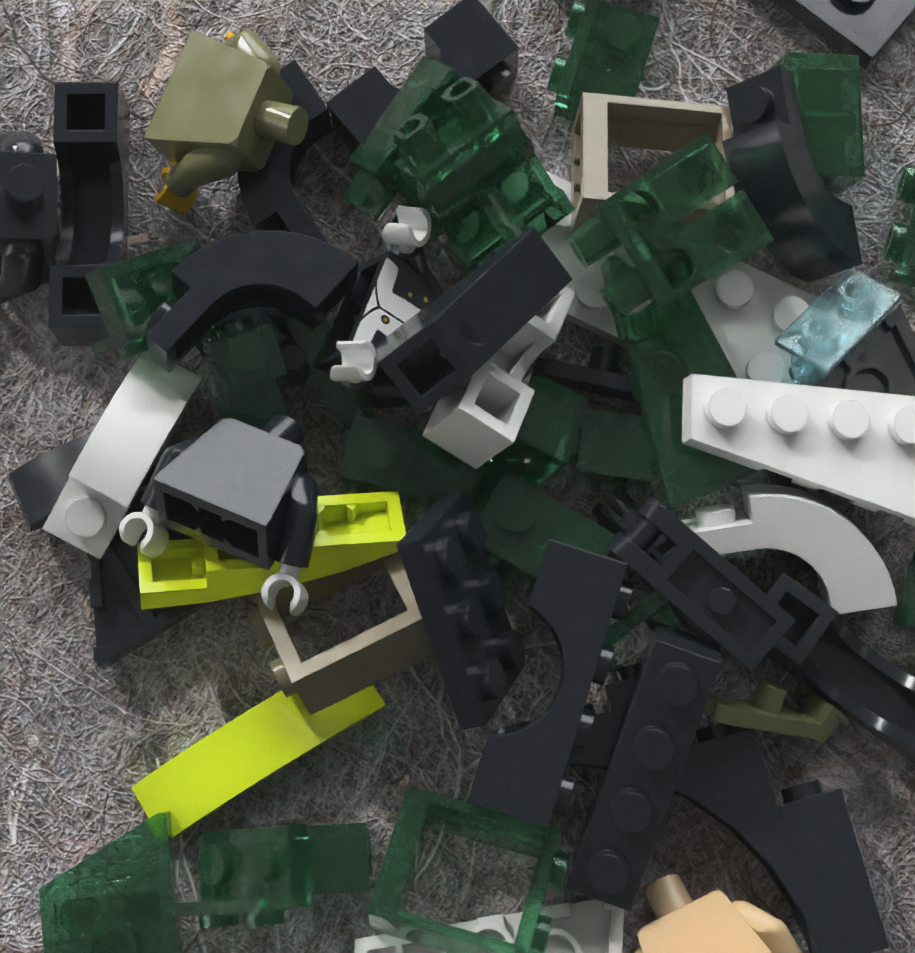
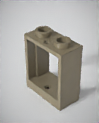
M583 92L572 126L571 233L720 246L730 222L735 223L742 213V205L729 173L722 141L734 137L729 106ZM608 145L701 154V165L707 160L713 170L702 174L703 201L608 192Z
M399 552L344 572L302 583L308 593V604L306 606L308 607L368 576L386 569L406 609L405 612L304 662L284 620L285 617L291 615L290 602L294 597L293 586L281 588L278 591L273 610L264 604L261 593L253 594L258 609L248 613L252 625L264 648L275 644L280 655L279 658L269 662L272 671L286 698L298 693L310 715L434 654Z

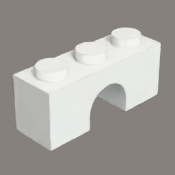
M565 286L472 376L437 401L422 436L475 469L514 443L535 390L521 381L537 356L556 341L576 292Z

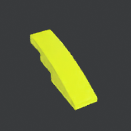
M388 491L318 496L319 525L309 567L301 568L298 581L303 583L344 572L399 552L396 545L406 535L399 492ZM196 539L169 540L165 551L161 555L150 558L140 552L141 542H138L141 610L207 603L261 593L264 582L270 576L279 573L281 563L275 561L271 568L267 570Z

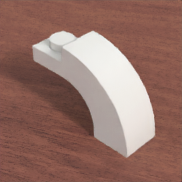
M147 348L135 362L97 423L69 473V479L42 529L101 559L156 459L175 431L203 378L179 365H176L168 373L149 357Z
M741 485L744 503L743 511L735 512L734 506L729 504L711 505L697 509L695 511L696 518L681 520L720 555L769 548L784 550L799 556L814 568L818 578L821 600L838 611L839 614L897 606L895 589L890 574L874 546L849 518L837 508L810 493L780 485Z

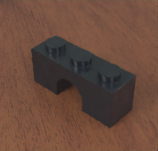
M479 0L460 1L424 28L425 54L440 71L437 78L430 85L412 91L399 89L389 83L374 66L326 102L332 128L375 179L388 169L394 173L406 167L419 154V146L437 132L440 136L452 132L465 120L468 115V108L484 96L488 99L499 96L514 82L516 78L515 73L518 70L519 47ZM468 82L475 90L459 101Z

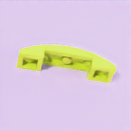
M371 685L310 715L298 693L286 698L281 690L198 741L136 783L131 789L162 842L165 844L219 811L226 803L329 739L333 740L386 707V704L375 686Z

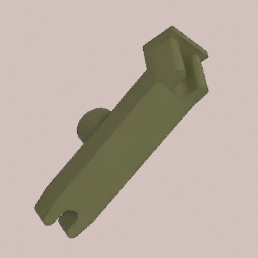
M764 678L759 680L752 700L710 694L704 712L712 713L711 720L715 722L815 739L821 745L826 742L841 721L845 724L849 721L835 707L812 692L798 709L782 706L788 688L778 682Z

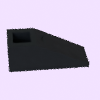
M531 226L375 345L377 363L418 415H420L472 376L573 279L537 230Z

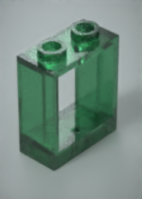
M407 786L367 912L371 930L448 953H545L553 918L542 915L549 890L561 893L571 855L559 851L562 829L550 825L547 828L478 805ZM430 828L538 858L514 944L405 913Z

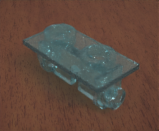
M852 268L846 269L775 340L774 345L791 354L792 366L789 368L791 379L799 385L820 383L826 374L828 375L902 299V294Z

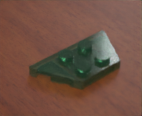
M170 811L155 814L39 888L44 953H182Z

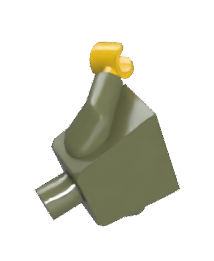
M244 30L235 35L229 31L224 37V43L200 32L190 31L144 136L157 151L174 165L173 168L164 167L162 169L161 178L166 183L163 190L158 195H155L154 202L179 214H185L193 206L199 187L234 176L237 171H259L265 166L275 141L293 146L303 141L308 129V114L304 108L291 105L293 91L280 76L281 64L260 36L252 30Z

